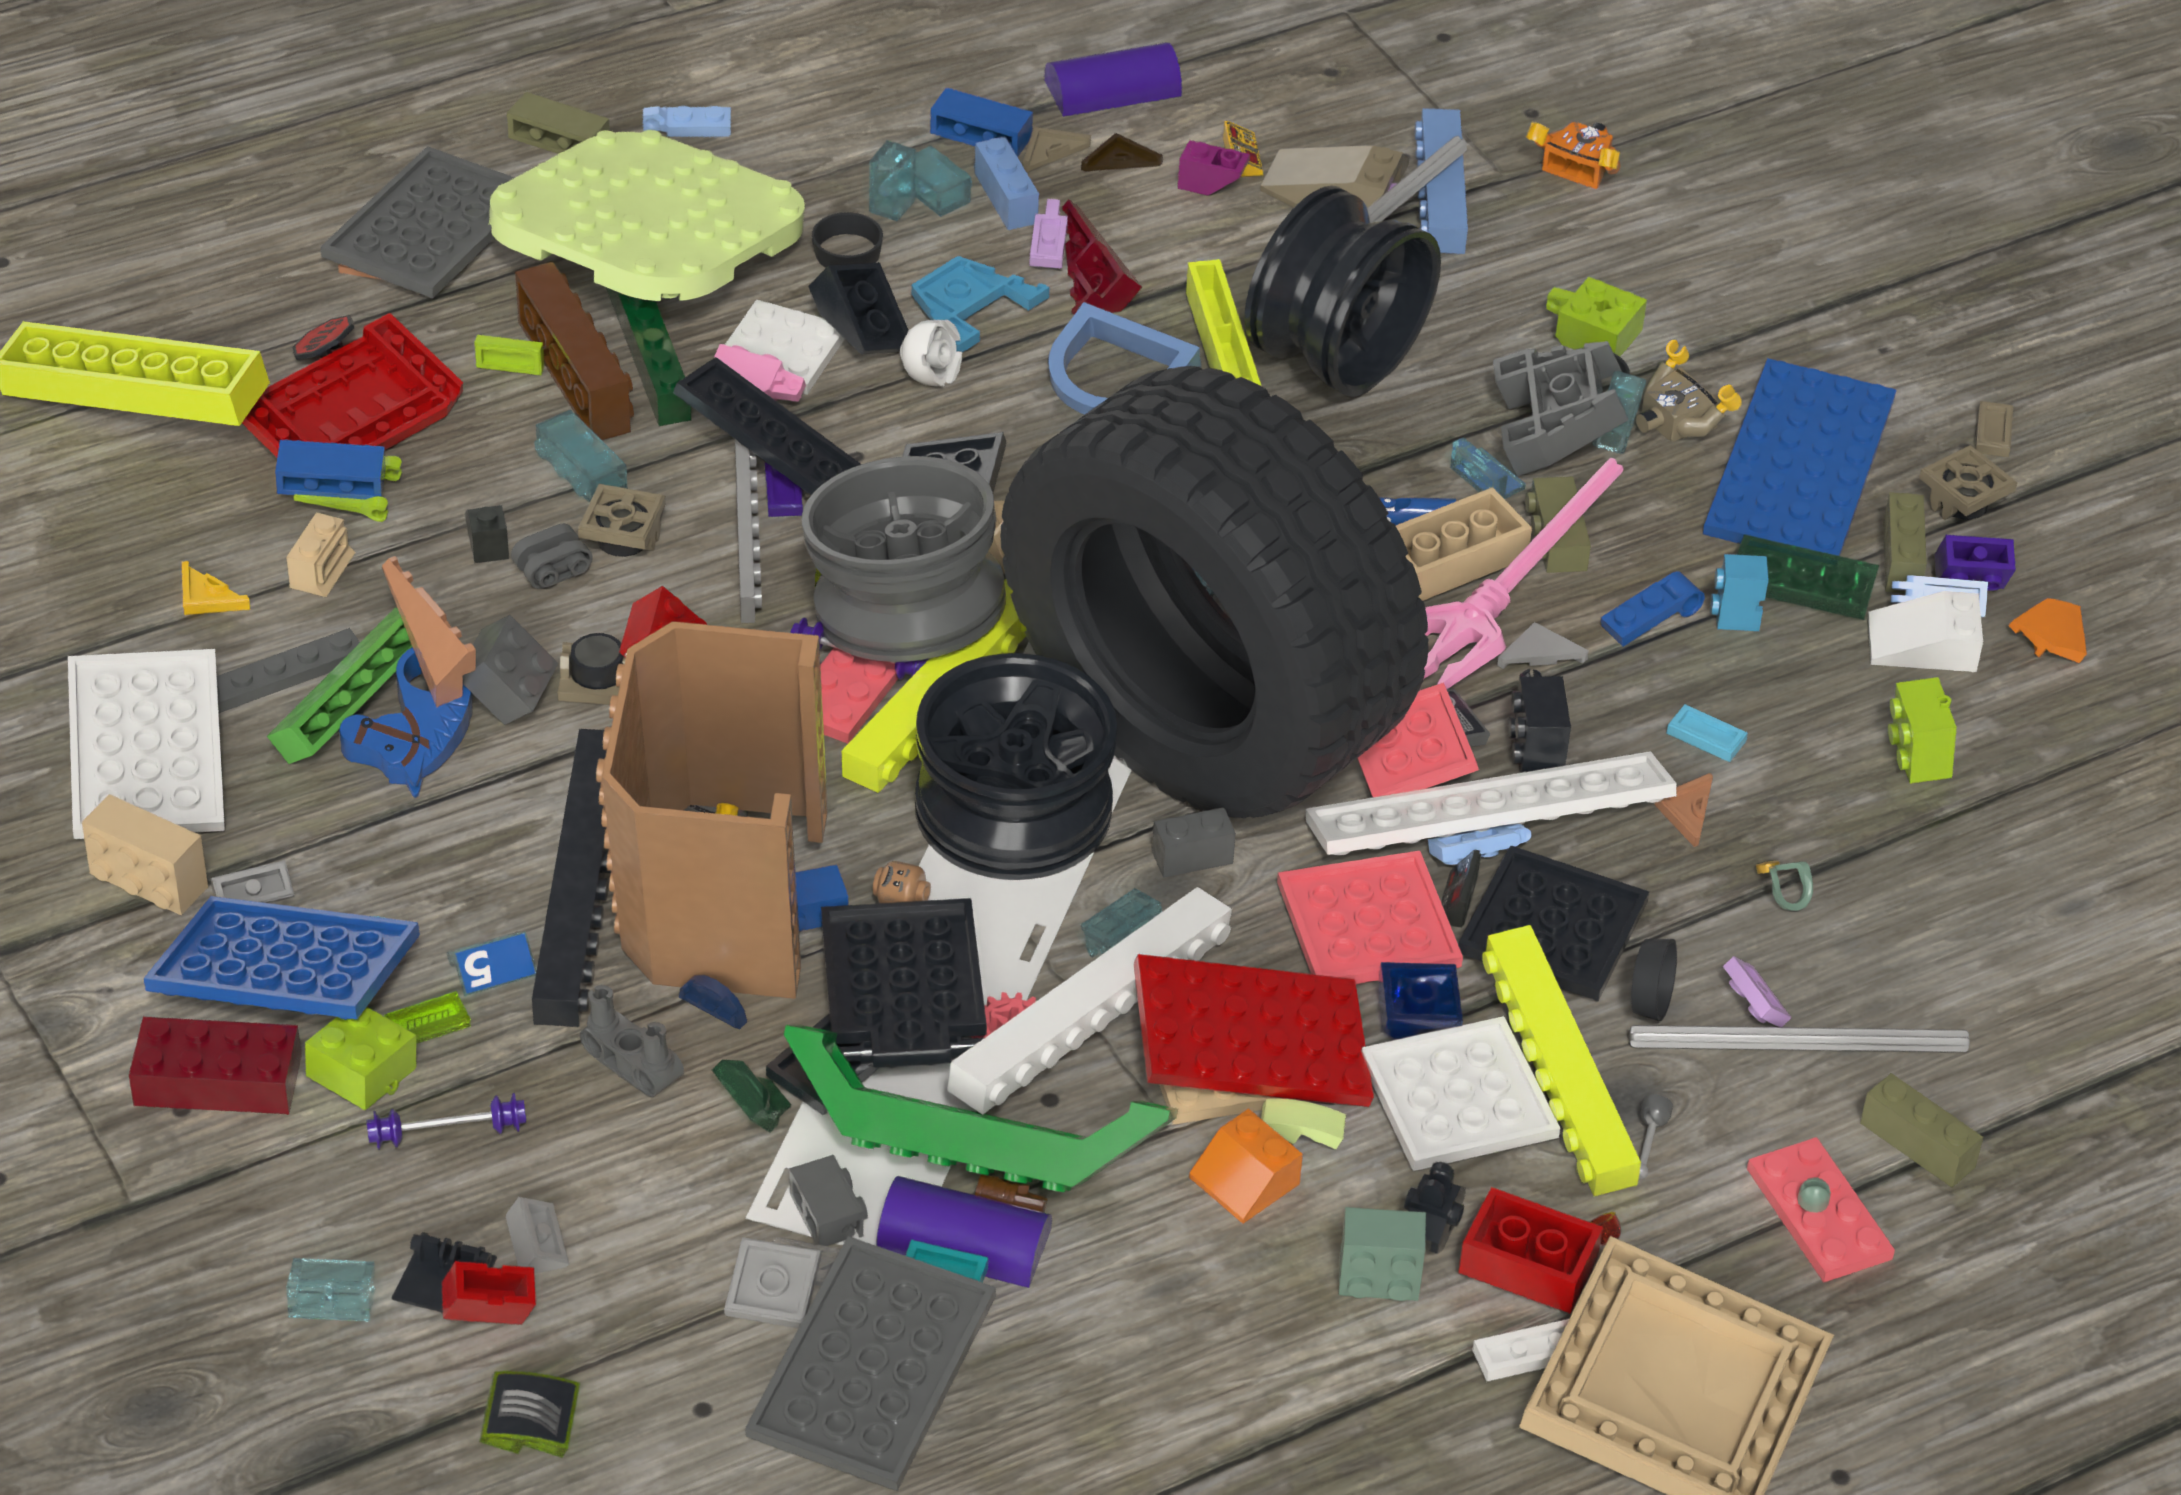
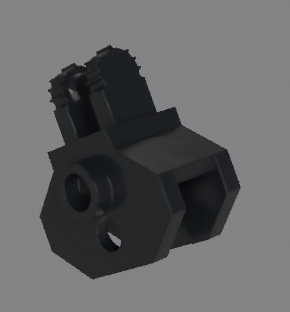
M1436 1161L1433 1163L1429 1175H1423L1418 1187L1410 1188L1405 1200L1404 1209L1409 1212L1426 1213L1425 1240L1431 1242L1430 1252L1438 1254L1444 1249L1454 1226L1457 1227L1461 1221L1465 1207L1463 1201L1466 1188L1453 1184L1455 1173L1452 1166L1445 1162Z

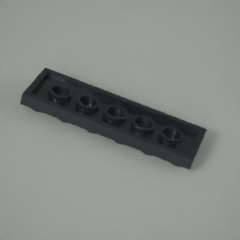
M717 357L677 382L673 391L675 395L810 495L832 477L861 465V463Z

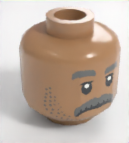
M891 861L885 867H880L873 881V895L877 896L879 903L928 901L931 892V883L926 881L925 871L921 867L899 861Z

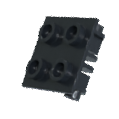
M422 1232L421 1235L414 1234L411 1239L410 1249L415 1251L392 1295V1300L443 1313L442 1281L455 1261L487 1264V1267L493 1268L497 1256L486 1252L485 1247L482 1246L477 1248L465 1245L462 1241L458 1240L452 1245L450 1238H445L441 1242L440 1238L429 1236L426 1232Z

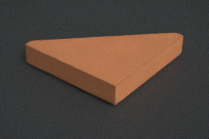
M1711 773L1676 787V796L1663 798V800L1654 804L1694 847L1698 846L1713 780Z

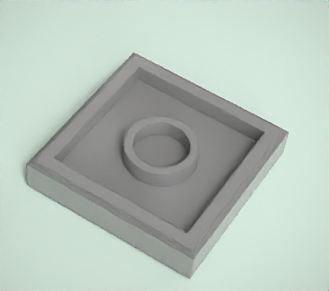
M742 1237L724 1308L725 1316L799 1328L809 1310L822 1257L821 1250Z

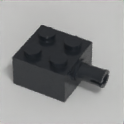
M1530 669L1525 670L1519 676L1518 691L1512 692L1511 706L1515 717H1509L1508 719L1509 739H1515V742L1512 744L1513 764H1519L1520 773L1565 766L1571 723L1563 676H1542L1538 670L1533 669V677H1531Z

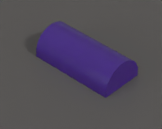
M1168 42L1048 62L1045 66L1044 81L1063 117L1182 96L1179 62L1172 45Z
M898 1175L890 1186L883 1206L876 1246L906 1256L910 1242L914 1240L988 1257V1269L985 1277L1030 1288L1052 1228V1215Z

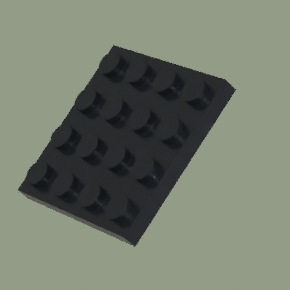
M1511 845L1463 933L1458 946L1462 955L1483 962L1482 953L1486 952L1488 935L1531 925L1559 987L1599 1001L1648 903L1650 891Z

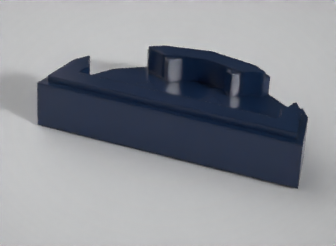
M695 975L680 988L679 998L730 1026L740 1030L747 1023L745 1010L738 998L716 979L705 975Z

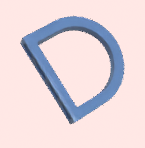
M1084 302L1059 334L1049 354L1050 379L1055 393L1066 405L1084 415L1107 398L1089 394L1078 388L1067 376L1066 369L1072 358L1091 337L1101 339L1169 366L1167 369L1182 366L1201 367L1200 347Z

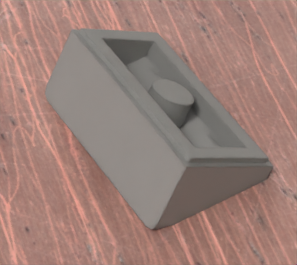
M285 860L211 878L212 891L216 897L271 903L295 896Z
M518 1197L506 1214V1221L518 1266L534 1267V1273L566 1268L569 1261L553 1203Z

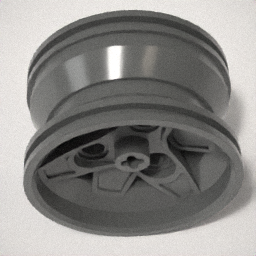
M906 456L886 458L861 464L832 477L822 484L805 504L802 513V527L807 551L815 567L822 574L815 587L814 605L817 622L823 624L824 637L835 647L857 657L885 662H906L934 658L959 650L978 640L994 627L1003 614L1006 605V591L1001 565L988 552L994 540L997 521L994 496L988 482L976 471L957 462L934 457Z

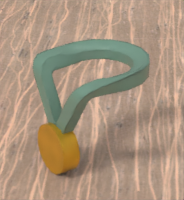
M1769 861L1756 865L1757 874L1770 872L1773 895L1781 908L1787 911H1799L1809 904L1813 895V881L1810 866L1806 862L1799 861L1780 864L1779 861ZM1796 868L1803 884V893L1799 901L1791 904L1782 896L1777 871Z

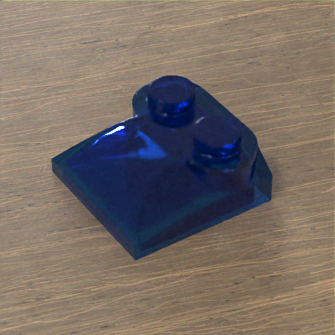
M1381 962L1379 970V1004L1382 1028L1386 1034L1395 1039L1416 1036L1419 1030L1462 1026L1463 1015L1456 964Z

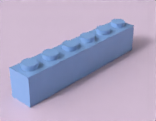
M1422 108L1421 121H1415L1417 167L1454 136H1459L1462 139L1460 110ZM1462 154L1418 191V199H1423L1419 201V219H1425L1421 220L1420 229L1435 237L1440 247V253L1465 254L1468 225Z

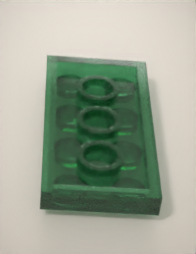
M1743 535L1737 555L1767 557L1768 585L1766 598L1865 620L1879 565Z

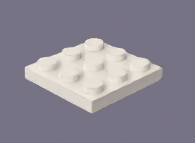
M756 299L725 345L730 347L733 345L741 346L749 352L758 355L769 354L775 356L782 361L784 370L804 378L806 386L803 394H808L845 338L824 318Z

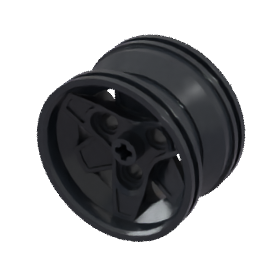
M1325 186L1312 192L1301 200L1284 218L1259 259L1250 283L1245 306V329L1249 341L1256 348L1278 359L1291 358L1303 352L1313 373L1327 386L1350 397L1368 393L1401 363L1417 339L1428 317L1436 295L1441 271V253L1437 240L1430 233L1410 223H1401L1396 220L1370 223L1368 209L1364 201L1340 187Z
M1023 653L995 654L976 658L952 668L939 677L924 694L919 704L916 719V745L922 766L916 780L915 814L918 827L928 844L944 859L966 871L1003 880H1028L1054 875L1079 864L1090 856L1104 840L1112 819L1113 788L1108 769L1111 766L1116 750L1117 720L1113 705L1104 690L1087 674L1067 663L1049 657Z

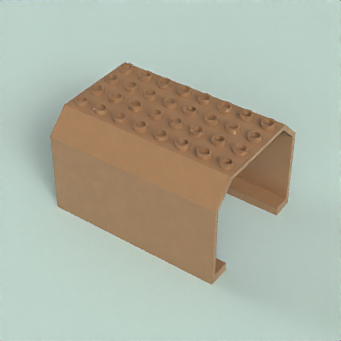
M671 622L628 648L625 664H618L616 687L620 688L618 695H612L609 716L613 719L612 727H605L603 735V750H607L605 759H599L597 764L596 781L601 782L599 804L604 805L602 810V827H606L604 848L609 849L607 855V870L611 871L609 891L614 892L612 898V913H616L614 933L620 934L622 950L653 985L682 987L693 976L705 975L716 979L732 993L796 999L801 972V953L792 815L806 816L808 841L823 843L828 814L819 636ZM719 803H728L737 806L739 810L771 813V818L764 819L684 811V809L690 805L717 807Z

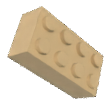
M1493 487L1396 525L1408 550L1406 559L1414 565L1422 591L1419 598L1422 601L1508 567L1530 543L1532 527Z

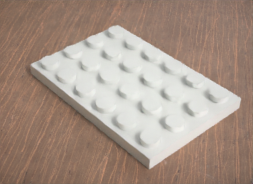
M215 649L68 656L74 839H84L82 821L109 794L192 832L225 831Z

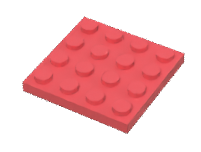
M1421 851L1278 872L1277 884L1311 974L1355 979L1356 984L1462 967V953Z

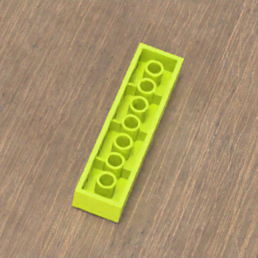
M24 321L0 351V390L2 395L235 426L241 425L270 384L260 351Z

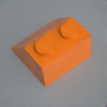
M1248 1108L1220 1127L1190 1171L1189 1178L1244 1224L1300 1185L1303 1154Z

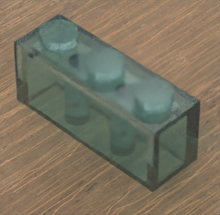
M571 409L536 424L537 440H535L534 445L538 455L542 459H546L554 467L556 473L561 478L564 477L573 486L577 495L583 496L590 503L598 484L628 489L627 465Z

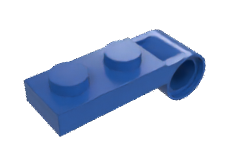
M1673 572L1602 616L1601 626L1624 647L1676 612L1682 617H1689L1695 614L1703 605L1705 595L1681 572Z

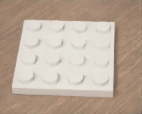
M1504 1016L1362 1047L1361 1053L1370 1071L1372 1085L1413 1171L1432 1167L1436 1161L1447 1164L1559 1138L1560 1126Z

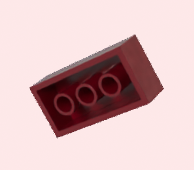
M143 1017L129 1071L133 1106L289 1115L302 1057L298 1025Z

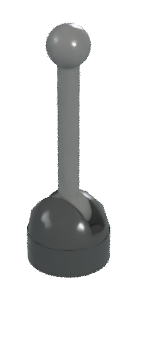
M1647 1095L1642 1101L1640 1109L1641 1119L1648 1126L1640 1156L1639 1179L1646 1178L1649 1173L1646 1165L1655 1129L1666 1125L1671 1118L1673 1104L1662 1095Z

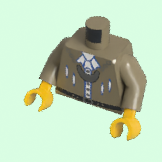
M1675 339L1671 340L1666 346V352L1669 356L1666 363L1661 362L1643 392L1642 413L1636 416V424L1643 433L1656 429L1670 441L1686 437H1704L1711 430L1717 428L1718 423L1726 416L1724 414L1726 410L1735 411L1739 409L1742 400L1739 394L1735 393L1732 385H1725L1718 392L1719 401L1682 368L1674 370L1676 365L1684 364L1689 358L1686 346H1683L1679 353L1674 354L1679 348V344Z

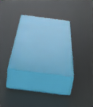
M1685 704L1668 724L1666 733L1728 762H1731L1746 743L1748 735L1747 732Z

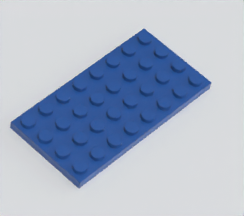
M1767 358L1705 521L1703 535L1836 568L1888 421L1897 389Z

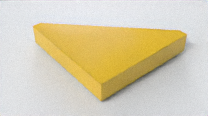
M188 561L182 562L184 615L250 610V600L247 595H238L219 579L208 573L204 575L191 568Z

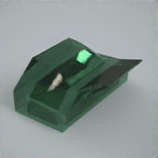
M722 1059L712 1069V1072L748 1118L769 1133L778 1126L782 1114L792 1106L772 1080L756 1076L744 1061Z

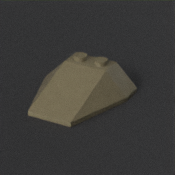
M1373 145L1279 149L1261 184L1260 191L1295 207L1312 192L1325 186H1337L1361 198L1368 208L1389 191L1393 181L1400 182L1409 165V158L1403 152Z

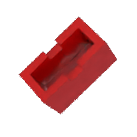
M455 1261L442 1281L443 1319L522 1325L536 1305L534 1267L502 1265L501 1268H489L484 1263Z

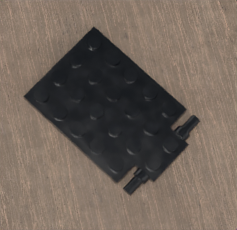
M971 898L821 907L831 1031L838 1033L836 1044L860 1043V1046L839 1047L848 1062L861 1061V1065L873 1064V1068L951 1063V1059H956L984 1039H961V1037L987 1035Z

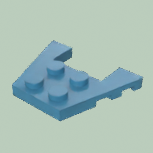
M957 256L911 285V295L930 320H949L955 325L961 341H955L956 351H962L963 353L980 342V331L965 322L966 318L1003 295L1029 311L1049 298V287L1038 283L1037 287L1026 284L1023 277L1014 274L1010 277L996 274L993 267Z

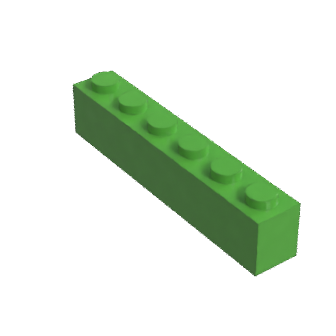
M397 607L267 735L268 739L288 764L313 756L340 728L342 721L352 716L396 672L400 657L413 647Z

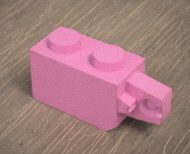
M723 344L719 345L714 358L720 359L775 401L782 399L799 402L805 390L804 378L784 370L782 361L775 356L769 354L758 355L749 352L741 346L733 345L730 347Z

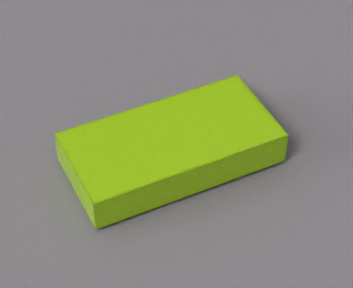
M485 335L476 336L474 342L476 368L542 376L544 371L543 342Z

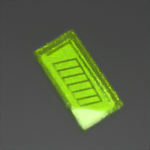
M457 991L384 1014V1017L416 1035V1044L471 1026L470 1016Z

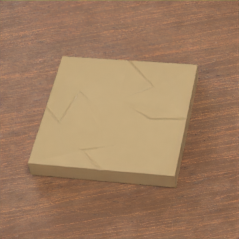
M1610 1236L1525 1409L1519 1428L1625 1476L1634 1478L1667 1495H1764L1834 1335Z

